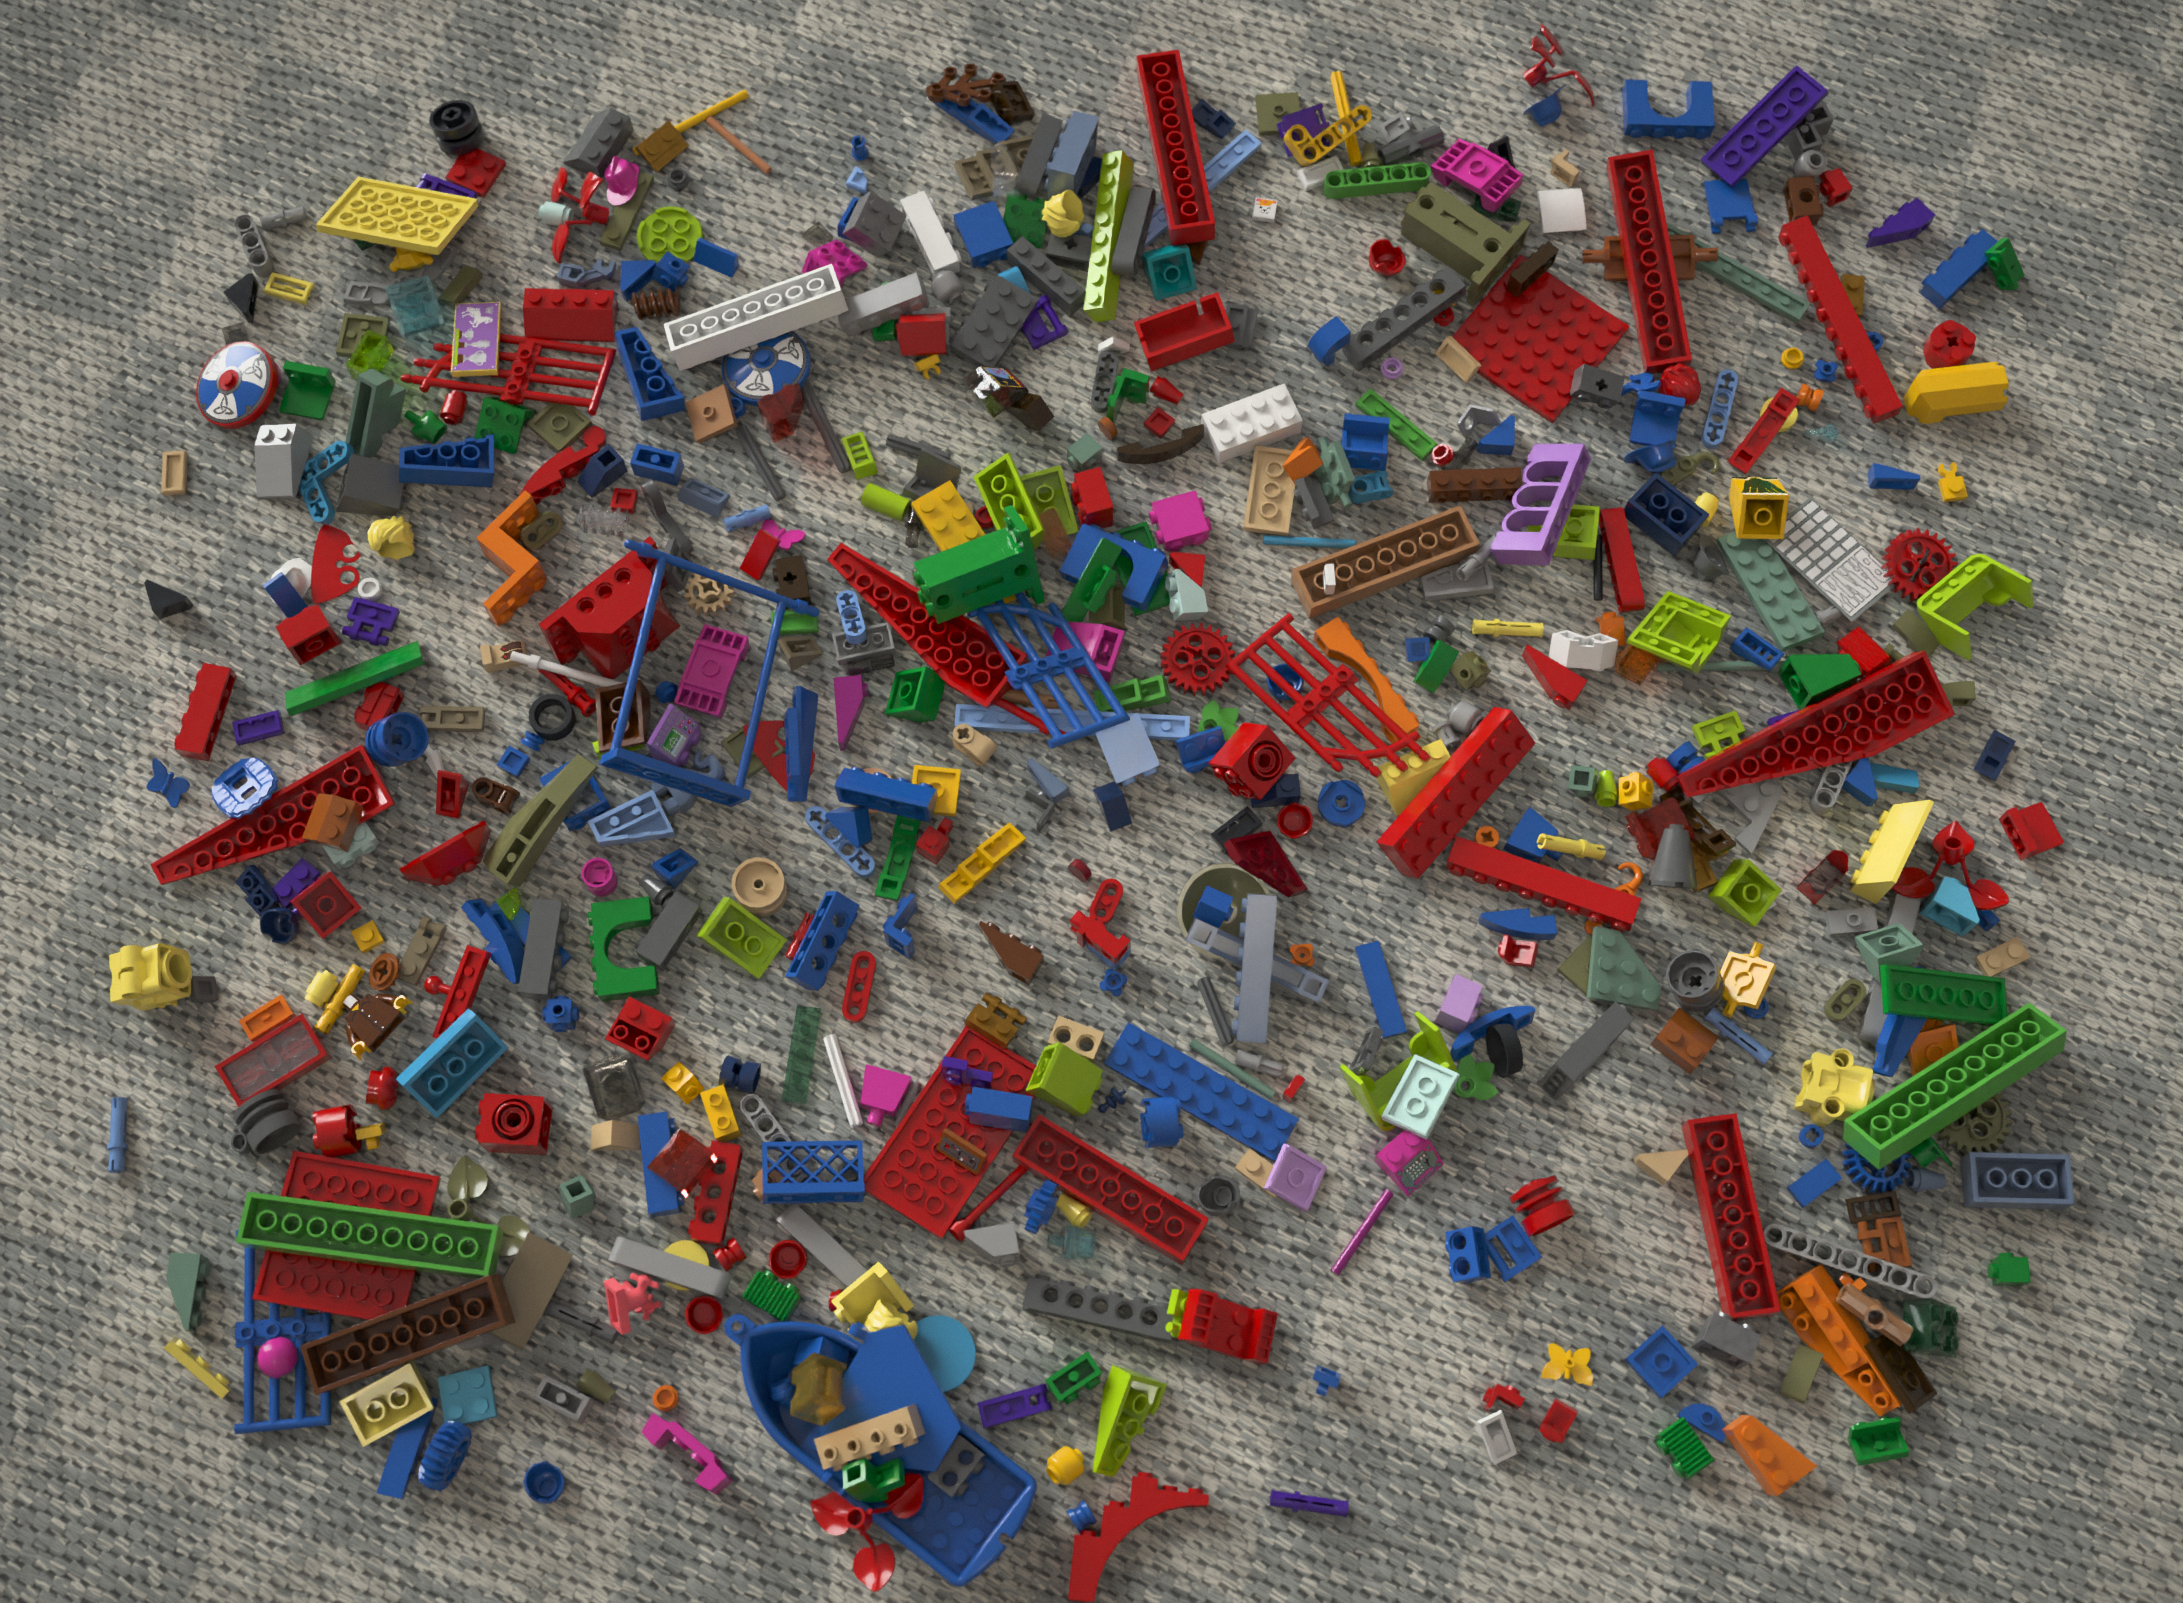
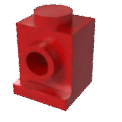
M1840 168L1832 171L1827 170L1819 176L1821 180L1819 184L1820 192L1828 198V207L1848 199L1853 187Z

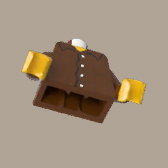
M353 994L349 995L343 1002V1006L350 1011L345 1017V1021L348 1023L345 1030L352 1053L359 1060H362L361 1055L365 1051L368 1053L372 1051L374 1053L406 1018L403 1015L407 1013L404 1008L408 1004L412 1005L413 1002L402 995L398 997L388 994H376L375 996L366 994L361 1000Z

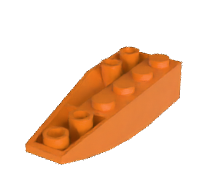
M1820 1264L1776 1291L1780 1308L1799 1337L1811 1349L1824 1354L1823 1361L1866 1404L1881 1416L1899 1407L1902 1403L1864 1348L1866 1344L1871 1342L1865 1329L1855 1314L1836 1302V1297L1840 1290L1824 1266Z

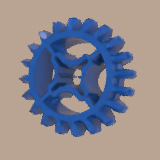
M1845 1143V1147L1848 1150L1843 1151L1842 1155L1849 1159L1843 1161L1842 1165L1850 1166V1169L1846 1171V1175L1853 1173L1855 1177L1852 1179V1183L1855 1184L1861 1181L1860 1189L1864 1190L1869 1185L1870 1193H1874L1876 1189H1878L1879 1193H1884L1886 1188L1889 1191H1893L1895 1185L1900 1186L1903 1184L1902 1178L1908 1177L1909 1174L1906 1170L1911 1168V1164L1905 1160L1910 1159L1911 1154L1904 1153L1892 1162H1895L1894 1171L1890 1177L1885 1178L1886 1166L1878 1170L1864 1157L1859 1158V1153L1848 1143ZM1863 1167L1869 1168L1872 1172V1176L1868 1174L1863 1169Z
M449 1420L438 1429V1432L434 1435L425 1451L424 1458L421 1460L422 1464L419 1467L418 1474L419 1483L439 1492L452 1483L471 1444L472 1433L470 1428L458 1421Z

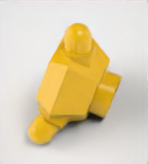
M396 247V256L389 267L393 272H397L399 269H418L424 264L431 265L433 258L429 253Z

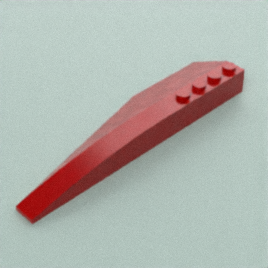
M1913 652L1758 731L1676 777L1686 798L1872 757L1955 715L1926 652Z

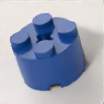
M1173 1097L1142 1099L1140 1107L1145 1106V1113H1140L1142 1139L1143 1141H1148L1145 1144V1148L1177 1146L1179 1139L1183 1138L1182 1123L1178 1124V1114L1181 1113L1180 1100Z

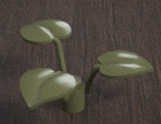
M466 1155L455 1165L448 1180L447 1191L453 1200L448 1205V1214L452 1217L450 1219L469 1222L472 1219L478 1223L488 1224L473 1214V1209L468 1204L470 1198L476 1199L484 1194L489 1183L488 1175L481 1166ZM513 1215L503 1216L497 1224L504 1231L499 1256L511 1257L516 1255L526 1234L531 1232V1230L519 1217Z

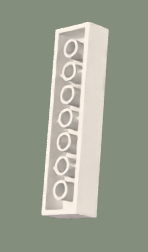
M830 264L665 323L664 328L672 355L679 370L682 371L698 364L712 361L723 355L734 353L748 346L756 345L762 341L776 338L787 332L798 330L812 323L820 322L826 318L840 315L849 310L833 265Z

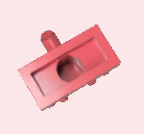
M631 1273L629 1278L638 1282L637 1288L628 1281H624L623 1285H621L614 1278L604 1281L610 1324L621 1335L631 1332L629 1312L633 1310L636 1313L643 1312V1319L648 1321L650 1314L654 1312L655 1308L662 1306L660 1301L653 1302L654 1296L651 1293L648 1295L646 1293L648 1286L656 1289L659 1288V1283L652 1281L650 1275L639 1276Z

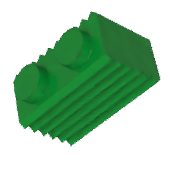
M768 1270L764 1273L757 1271L742 1298L777 1320L789 1322L803 1299L798 1294L800 1290L788 1282L785 1286L777 1282L779 1277Z
M1684 1417L1678 1419L1655 1436L1657 1439L1655 1444L1658 1450L1664 1456L1668 1455L1673 1462L1671 1467L1680 1478L1690 1479L1715 1461Z

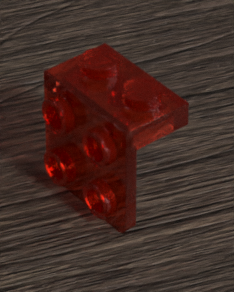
M1672 797L1642 814L1632 812L1625 816L1628 822L1626 827L1633 837L1635 836L1639 843L1637 845L1638 851L1647 859L1655 860L1665 828L1669 829L1670 824L1684 825V830H1689L1690 841L1695 838V834L1678 801Z

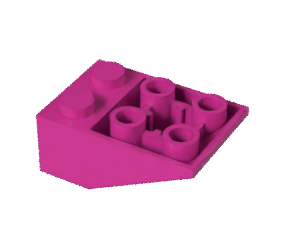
M1068 622L1105 681L1110 683L1124 644L1125 631L1103 624ZM1056 627L1052 638L1059 649L1064 651L1072 648L1061 628ZM1049 649L1046 657L1052 655ZM1085 666L1073 670L1076 673L1092 677Z

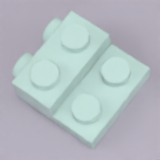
M365 821L358 825L348 853L324 845L323 848L336 867L340 869L354 864L355 859L362 854L366 855L376 849V845L380 842Z

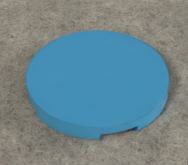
M929 1316L916 1322L918 1332L914 1341L942 1391L946 1393L957 1388L968 1379L975 1365L976 1349L971 1334L963 1324L947 1316Z

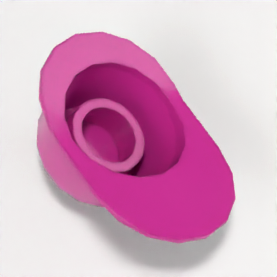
M614 156L612 162L606 167L604 177L608 184L607 199L611 204L615 206L625 204L636 193L639 175L637 164L629 163L625 159Z

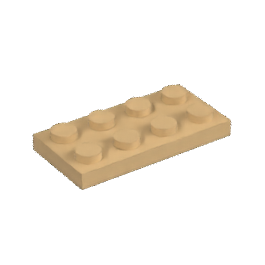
M1255 445L1243 531L1288 536L1295 483L1282 466L1293 450Z

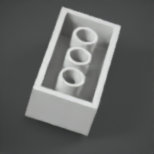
M1285 384L1201 415V424H1204L1205 437L1218 464L1255 450V445L1266 446L1301 433L1303 422Z

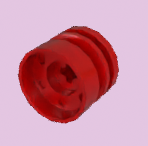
M1556 1175L1534 1180L1521 1187L1509 1198L1512 1204L1524 1202L1515 1209L1516 1213L1528 1211L1530 1214L1521 1222L1528 1237L1541 1234L1576 1215L1568 1199L1556 1201L1555 1197L1564 1191L1562 1187L1550 1189L1559 1182Z

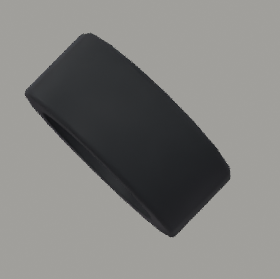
M546 694L540 696L529 709L528 718L534 732L545 740L557 741L565 738L572 732L575 726L576 715L570 702L561 695ZM552 705L562 707L565 710L566 719L559 727L545 729L540 725L539 715L541 711Z

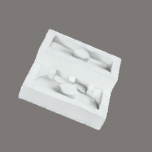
M1581 188L1537 191L1542 234L1587 230Z

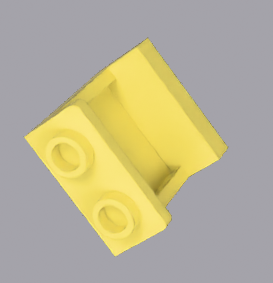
M877 1262L831 1301L837 1308L834 1314L843 1324L847 1321L850 1327L852 1323L856 1324L858 1321L865 1324L867 1316L872 1312L879 1299L895 1305L896 1309L902 1307L906 1312L914 1306L880 1262Z

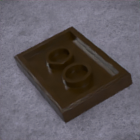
M1881 1334L1864 1346L1908 1414L1937 1395L1936 1390L1905 1344L1899 1346Z

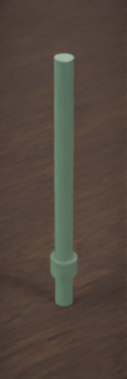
M1751 661L1706 662L1700 671H1760L1766 669ZM1779 661L1768 673H1778L1785 661ZM1656 662L1657 672L1687 671L1669 662Z

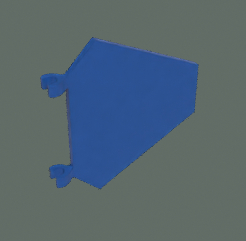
M859 1321L856 1324L852 1323L848 1333L863 1340L858 1353L824 1411L820 1405L811 1401L810 1404L808 1402L805 1404L801 1412L818 1421L820 1435L823 1436L916 1403L925 1431L924 1435L917 1437L919 1442L907 1447H903L902 1443L894 1445L895 1451L881 1456L879 1451L871 1453L872 1458L868 1461L872 1464L882 1465L899 1458L904 1463V1468L937 1471L963 1426L907 1327L903 1324L870 1332Z

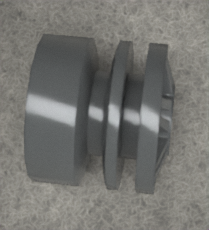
M1684 951L1675 956L1668 965L1666 973L1667 982L1681 1007L1687 1011L1698 1013L1708 1011L1720 1002L1725 990L1724 981L1717 964L1711 956L1703 951Z
M278 1089L267 1090L253 1096L244 1102L233 1115V1119L239 1125L241 1132L248 1133L246 1140L256 1154H265L276 1150L293 1139L301 1130V1123L293 1111L287 1110L289 1104L283 1099L284 1096Z

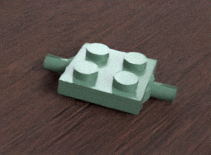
M1322 437L1318 439V443L1322 451L1320 458L1323 464L1314 473L1319 480L1327 503L1334 504L1341 499L1343 508H1349L1353 504L1348 491L1355 482V477L1341 442L1333 441L1329 445L1327 437Z

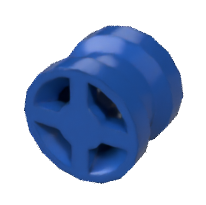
M1084 1500L1079 1502L1078 1507L1075 1509L1070 1508L1066 1511L1079 1533L1087 1525H1093L1097 1522Z

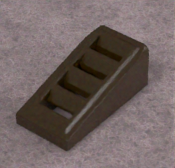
M1896 1190L1845 1199L1850 1224H1857L1862 1221L1873 1222L1876 1219L1901 1216ZM1886 1199H1889L1891 1212L1886 1210L1884 1202ZM1874 1201H1879L1882 1213L1877 1214ZM1864 1202H1869L1872 1215L1867 1216ZM1859 1203L1862 1217L1856 1216L1854 1204Z

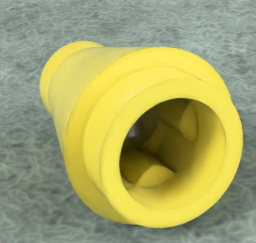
M1065 1193L1059 1197L1056 1204L1073 1227L1077 1226L1081 1229L1092 1218L1093 1213L1089 1211L1090 1208L1076 1201Z

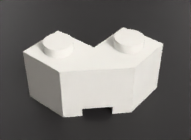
M1565 630L1552 634L1549 657L1566 668L1604 671V669L1614 666L1618 640L1601 633L1585 637Z

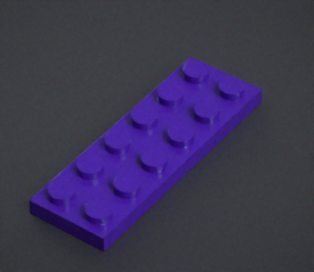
M1796 65L1700 159L1701 163L1728 186L1733 188L1829 94L1828 90Z

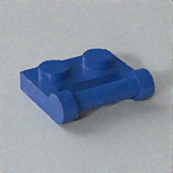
M1514 1215L1485 1233L1487 1253L1502 1274L1500 1277L1504 1283L1542 1258ZM1494 1237L1498 1239L1516 1266L1511 1269L1508 1267L1490 1241Z

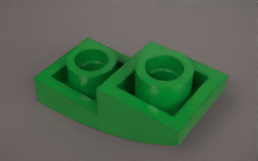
M1441 640L1436 641L1428 660L1422 662L1413 683L1434 693L1452 667L1459 651Z

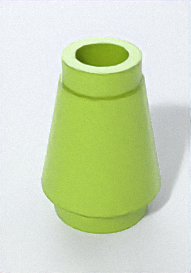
M1609 770L1599 773L1594 796L1597 804L1602 807L1614 806L1616 800H1618L1614 773Z

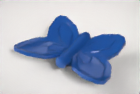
M154 758L152 768L155 776L148 782L147 789L155 792L161 791L162 795H166L170 806L175 808L180 802L181 794L189 790L190 783L182 777L173 778L174 773L169 772L168 774L162 762Z

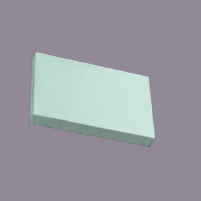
M1415 1054L1381 1116L1382 1120L1427 1140L1456 1086L1460 1074Z

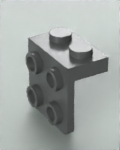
M923 448L919 452L915 476L904 487L903 495L915 501L951 480L957 490L961 467Z

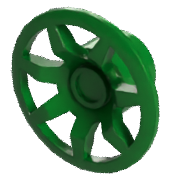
M1932 1137L1909 1150L1923 1168L1937 1158H1942L1951 1167L1953 1166L1947 1155Z

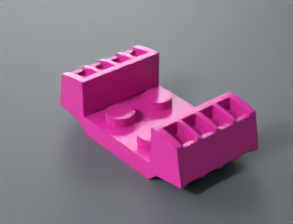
M1458 139L1431 165L1433 176L1437 181L1447 187L1454 180L1481 195L1482 208L1493 213L1522 185L1524 176L1505 159L1474 142L1468 143L1462 139Z
M704 624L682 675L674 703L679 707L722 719L727 708L725 698L739 661L745 660L749 650V637Z
M654 1413L651 1414L642 1430L643 1435L659 1450H662L670 1439L685 1451L688 1448L693 1450L690 1456L705 1467L695 1479L696 1483L717 1495L733 1481L721 1467V1459L677 1422H667Z

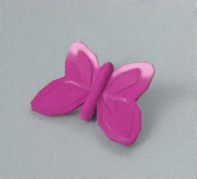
M770 519L764 520L761 529L766 530L781 540L778 547L783 550H788L791 548V544L798 543L805 537V532L801 530L786 532V529L782 528L779 531V526Z

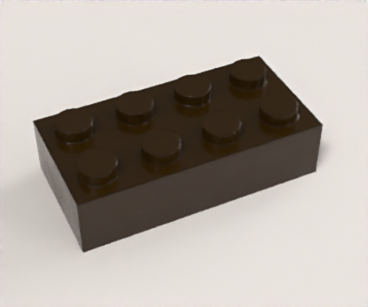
M1549 241L1546 244H1542L1536 253L1533 252L1527 261H1523L1517 270L1514 269L1510 273L1507 290L1516 298L1520 296L1554 265L1559 249Z

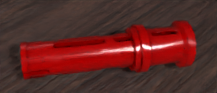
M538 669L540 673L567 696V700L571 705H575L582 711L584 717H590L596 711V699H592L586 694V690L583 687L576 686L564 675Z

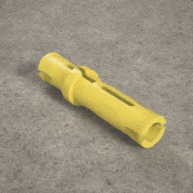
M1473 619L1472 634L1493 635V637L1509 635L1542 638L1544 631L1543 623L1500 621V619H1494L1493 621Z
M1543 833L1537 839V843H1540L1537 846L1540 849L1569 853L1578 858L1590 857L1602 860L1606 853V850H1600L1605 849L1604 845L1588 843L1584 839L1576 841Z

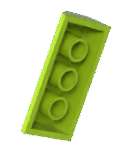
M1007 452L973 476L996 530L1005 528L1003 518H1005L1004 508L1013 505L1029 528L1033 549H1036L1040 546L1045 530L1013 458Z

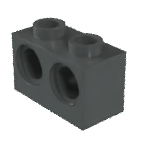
M959 1435L950 1447L938 1470L932 1471L927 1478L954 1500L957 1495L961 1497L970 1485L967 1483L973 1474L977 1476L986 1464L983 1461L985 1455ZM964 1452H971L974 1456L973 1461L969 1465H963L959 1461L961 1454ZM948 1473H954L958 1477L957 1483L954 1486L948 1487L944 1485L943 1480Z

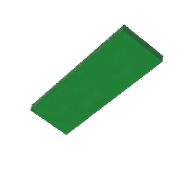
M415 641L285 692L286 710L289 716L292 717L424 665L419 642Z
M1890 964L1880 966L1883 1014L1993 1026L2008 1016L2005 978Z

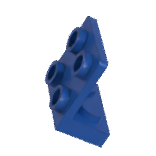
M1641 390L1635 403L1629 441L1646 446L1659 444L1671 439L1675 440L1676 443L1679 417L1685 405V398Z
M912 893L907 898L903 897L897 906L898 911L893 917L889 916L883 925L886 945L909 960L914 955L915 948L911 933L905 930L904 927L918 909L916 897Z

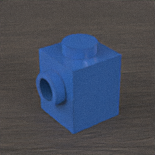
M1206 886L1193 917L1220 928L1223 920L1228 922L1234 908L1230 907L1233 897L1210 886Z

